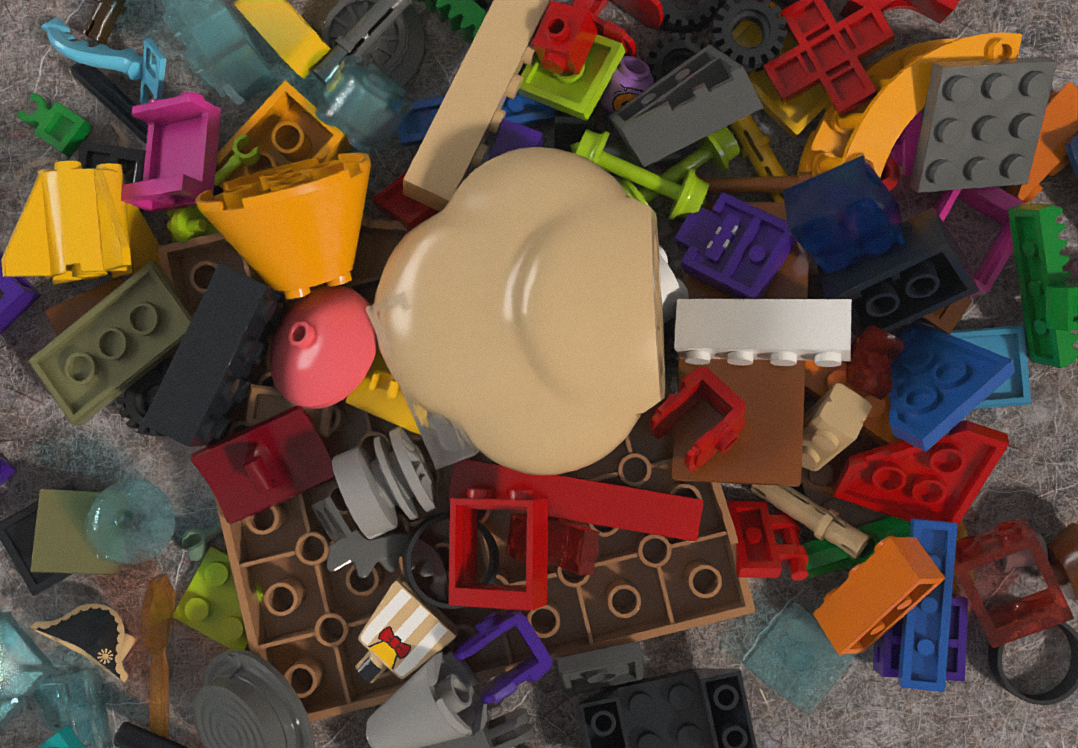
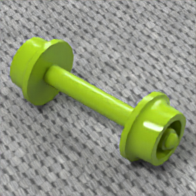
M726 126L696 141L699 146L698 149L659 176L677 183L686 176L690 168L696 170L707 161L718 171H727L729 168L728 163L740 153L738 143L734 138V132H731ZM626 178L619 181L630 198H635L647 206L650 201L660 195V193L646 187L637 190Z
M586 129L580 143L576 142L570 145L573 153L591 160L603 169L673 199L674 202L668 218L674 220L676 217L686 219L689 213H696L700 207L705 208L708 206L705 196L709 183L698 178L695 174L696 170L690 168L681 185L603 151L610 135L607 131L603 134H598Z

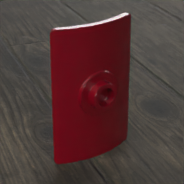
M298 405L198 450L190 456L191 462L199 470L213 491L226 522L231 524L335 478L332 466L333 458L327 445L303 407Z

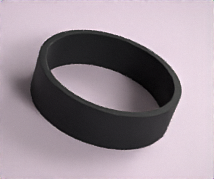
M450 512L425 519L411 532L403 551V569L409 585L422 599L440 608L457 609L466 606H450L449 601L433 599L424 594L417 586L411 570L412 550L418 537L432 524L444 519H450ZM477 520V529L484 536L489 549V566L482 583L493 584L499 568L498 547L490 531Z
M1024 611L1014 614L1005 619L996 628L991 637L988 648V661L991 672L996 681L1006 691L1025 702L1036 705H1051L1061 702L1071 696L1078 688V633L1063 620L1042 612ZM1034 620H1050L1064 632L1071 649L1069 670L1061 683L1048 692L1036 695L1017 692L1008 682L1002 666V654L1005 643L1012 632L1019 626Z

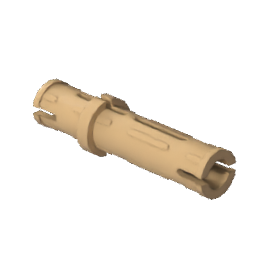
M752 484L750 491L753 494L765 499L785 514L807 526V528L815 532L814 536L819 540L826 539L851 555L854 559H857L866 547L870 536L839 518V513L835 510L830 509L828 511L790 486Z

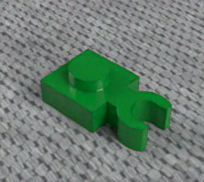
M31 94L30 98L38 105L36 112L27 115L19 110L17 115L28 125L36 128L33 132L36 136L71 158L80 146V142L85 139L93 126L56 101L52 106L38 94Z

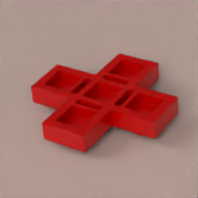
M799 0L781 11V17L785 16L786 26L798 46L763 65V68L783 104L820 84L838 116L841 117L877 95V90L861 65L860 60L894 42L895 34L875 1L839 22H836L824 0Z

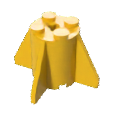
M59 161L54 163V169L37 171L36 181L1 259L3 277L45 276L47 279L52 277L53 285H63L77 280H96L100 276L108 275L107 271H111L112 278L132 276L150 260L160 264L157 247L160 244L139 208L121 201L122 185L125 184L122 165L106 163L96 165V169H82L81 162Z

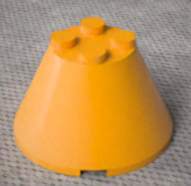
M359 152L338 154L339 160L321 163L320 158L316 157L276 166L225 182L223 184L226 191L213 197L211 189L199 194L195 200L201 213L270 288H273L275 291H283L286 299L299 298L311 292L310 287L325 282L327 286H337L352 280L350 271L354 268L371 169L368 154Z

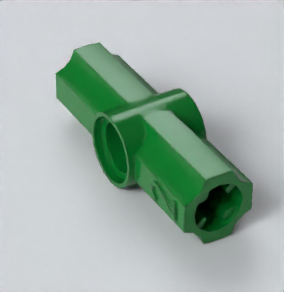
M889 515L853 526L870 536L866 547L857 559H854L851 555L826 539L821 541L818 538H813L800 542V545L805 547L809 559L806 564L808 572L806 579L865 562L875 553L874 547L884 538L889 536L909 537L910 522Z

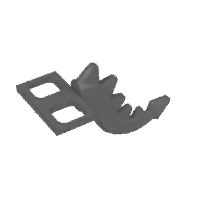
M330 496L311 505L330 539L335 541L328 546L330 548L327 560V569L329 571H337L350 562L354 563L360 578H366L378 562L388 572L396 570L399 557L402 556L403 559L404 547L411 533L391 532L382 534L374 539H368L360 533L358 528L350 531ZM418 537L412 550L411 570L421 561L423 566L420 570V575L422 577L433 576L434 580L428 587L433 597L437 600L449 601V578L447 577V571L441 555L433 545L422 537Z

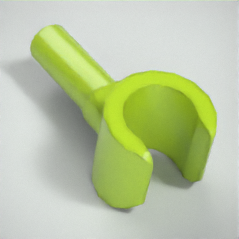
M240 135L234 140L233 151L235 154L215 173V186H218L242 164L250 166L259 161L260 150L258 146L249 154L240 153L250 142L248 135Z

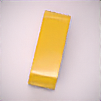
M236 0L233 3L278 55L303 79L332 50L287 0Z

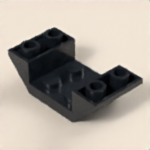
M692 668L644 678L642 681L613 686L578 703L587 748H757L740 669Z

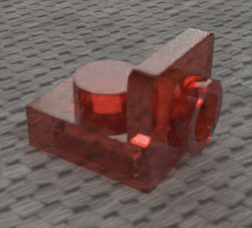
M868 326L851 344L850 361H846V383L880 400L885 398L892 391L891 362L904 350V341L876 326Z

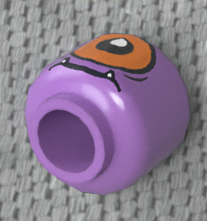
M624 56L599 99L600 105L608 115H611L654 84V78L649 66L641 59L633 56Z

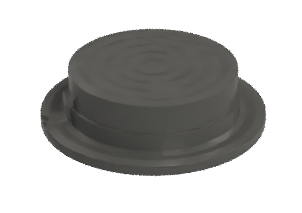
M240 649L226 650L210 661L204 674L203 688L198 691L193 702L194 723L205 748H314L312 728L306 710L293 687L274 666L260 656Z

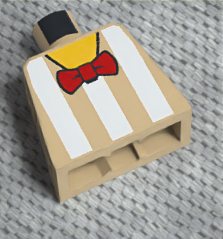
M401 574L391 585L358 637V640L369 651L355 665V668L370 683H374L387 668L398 678L403 679L448 645L457 636L459 627L436 606L428 603L416 594L407 579Z

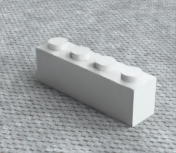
M677 299L674 349L679 358H685L686 363L695 365L709 364L710 359H727V363L732 365L753 364V360H770V363L773 365L793 366L797 364V360L814 361V364L817 366H840L841 361H850L852 299Z

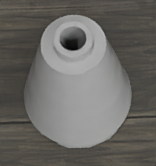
M443 652L432 656L368 718L366 729L368 743L372 748H421L472 736L482 730L487 721V704H483L476 696L473 688L479 684L476 675L464 660L457 661L452 652L443 655Z

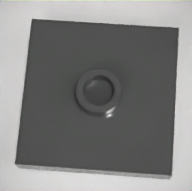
M639 641L556 658L564 691L568 696L642 681L644 679L643 656Z

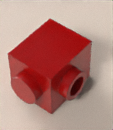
M551 0L532 42V46L544 68L557 74H562L564 71L577 75L580 74L598 33L589 9Z

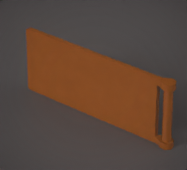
M812 171L799 172V176L703 178L702 174H696L698 178L709 183L707 194H721L722 192L726 194L798 192V201L746 203L797 226L798 240L763 299H808ZM707 203L708 206L705 209L713 212L712 208L715 203ZM684 272L683 283L688 290L689 299H736ZM679 358L677 393L682 389L680 385L683 378L699 367H706L745 402L746 409L745 425L738 433L740 436L734 445L723 454L717 450L716 454L702 467L691 473L684 465L687 452L699 438L724 419L704 399L693 406L674 428L672 478L676 481L800 486L802 477L806 360H797V364L793 366L773 365L770 363V360H753V364L732 365L727 363V359H710L709 364L695 365L686 363L685 358Z

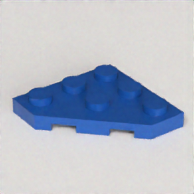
M917 321L912 322L887 344V356L889 359L888 394L891 405L889 424L894 436L926 452L1015 373L1013 360Z

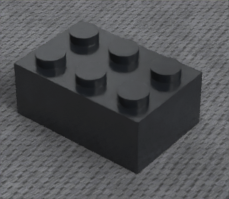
M934 207L816 265L825 299H852L851 332L861 344L979 291L964 253Z

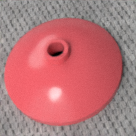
M337 285L317 288L303 296L290 307L275 331L270 351L272 379L277 390L285 399L304 408L319 409L336 404L357 388L369 371L377 350L374 310L365 297L353 289Z

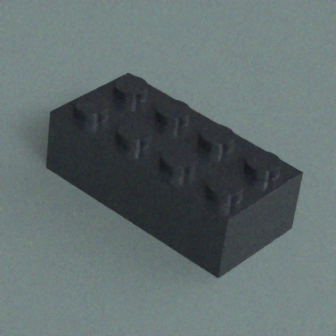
M219 263L145 415L142 425L188 447L208 446L216 443L217 440L224 439L232 425V418L229 415L235 403L242 402L250 388L251 381L247 378L254 364L259 365L267 353L269 343L266 342L268 334L272 326L277 327L286 313L285 295Z

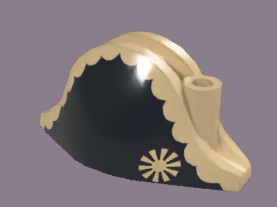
M85 604L75 608L62 618L54 621L34 622L30 627L32 630L88 658L125 684L128 675L124 670L122 661L137 640L125 633L122 619L112 608L103 604Z

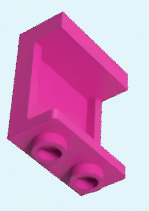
M181 92L177 97L151 99L149 103L133 106L132 116L148 124L143 181L122 185L121 201L155 213L197 206L195 198L206 190L211 189L213 195L221 109L205 101L202 95L194 92Z

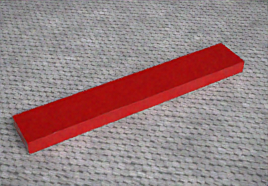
M459 457L454 459L448 499L465 497L466 489L486 488L492 489V497H507V490L510 489L533 490V498H548L549 517L695 542L698 540L704 500L699 498L559 474H525L500 464ZM514 510L527 513L525 510Z

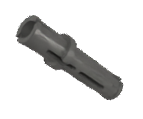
M379 0L345 37L339 36L334 41L335 47L311 70L312 73L327 88L332 89L334 84L353 64L358 65L363 60L362 54L413 1Z

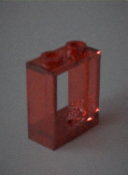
M1024 517L1018 520L1003 521L996 525L993 530L978 536H966L956 541L954 569L992 648L1074 619L1040 542ZM1028 548L1046 589L986 611L968 571Z

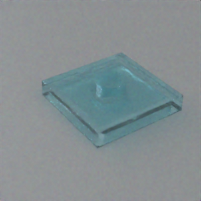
M791 600L742 663L809 717L858 653L838 655L816 618Z

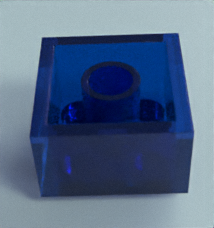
M864 155L783 190L788 230L826 274L843 269L850 264L873 255L882 254L891 248L906 243L899 204Z

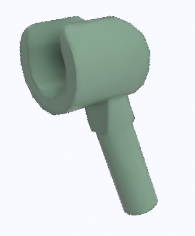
M218 522L204 531L189 529L183 534L182 548L187 549L194 545L188 551L191 561H197L205 557L207 554V542L222 532L221 523Z

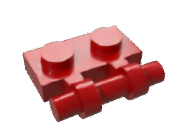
M727 501L738 543H736L735 565L737 577L779 578L782 564H784L790 570L793 580L800 581L807 578L806 564L809 559L805 547L800 545L799 542L800 526L798 521L778 508L775 509L776 515H770L766 502ZM774 534L782 539L783 544H776Z

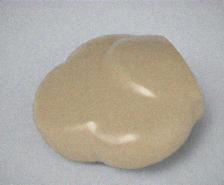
M527 147L505 152L483 163L461 183L442 211L411 229L402 238L390 255L383 270L375 294L374 322L377 345L393 378L399 382L401 389L413 402L431 413L454 422L482 454L509 469L531 475H558L576 471L604 458L629 435L640 418L641 413L648 411L665 398L663 310L656 213L651 207L635 198H630L618 181L601 166L575 153L555 148Z

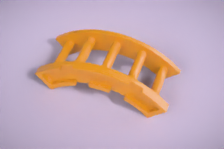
M1002 32L978 34L960 39L929 40L891 51L872 61L864 67V70L876 88L877 95L841 117L838 116L831 102H829L824 108L826 112L816 130L811 131L806 141L796 176H799V172L812 171V184L878 191L882 171L895 142L914 116L925 107L933 63L1018 58L1022 34Z

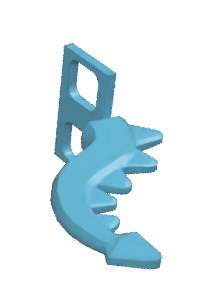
M54 18L42 25V29L47 31L50 44L65 57L92 67L123 72L131 80L141 79L140 104L149 103V89L154 99H163L166 57L151 38L144 39L142 57L137 55L136 50L132 48L112 50L104 44L89 47L87 41H74L75 36L67 34L70 32V29L60 18Z

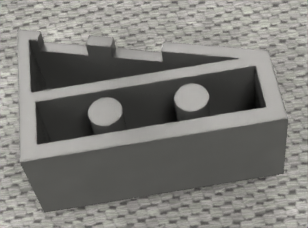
M708 45L608 117L630 154L643 167H646L764 107L744 67L713 46Z

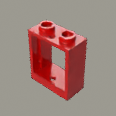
M469 488L466 489L465 497L450 498L449 605L533 611L547 605L548 498H533V490L510 489L507 490V497H492V489ZM477 509L527 511L526 586L476 583Z

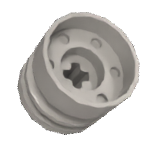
M400 426L391 430L389 434L394 451L385 438L380 435L374 438L376 459L372 460L363 447L356 446L333 457L332 460L333 472L345 504L359 529L368 539H374L397 528L398 521L395 507L398 505L409 519L414 520L418 518L419 511L415 497L425 512L429 513L438 509V501L434 491V480L427 462L418 446L410 440L405 430Z

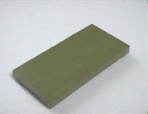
M150 260L33 355L28 362L72 426H81L178 349L191 323L194 312L160 264Z

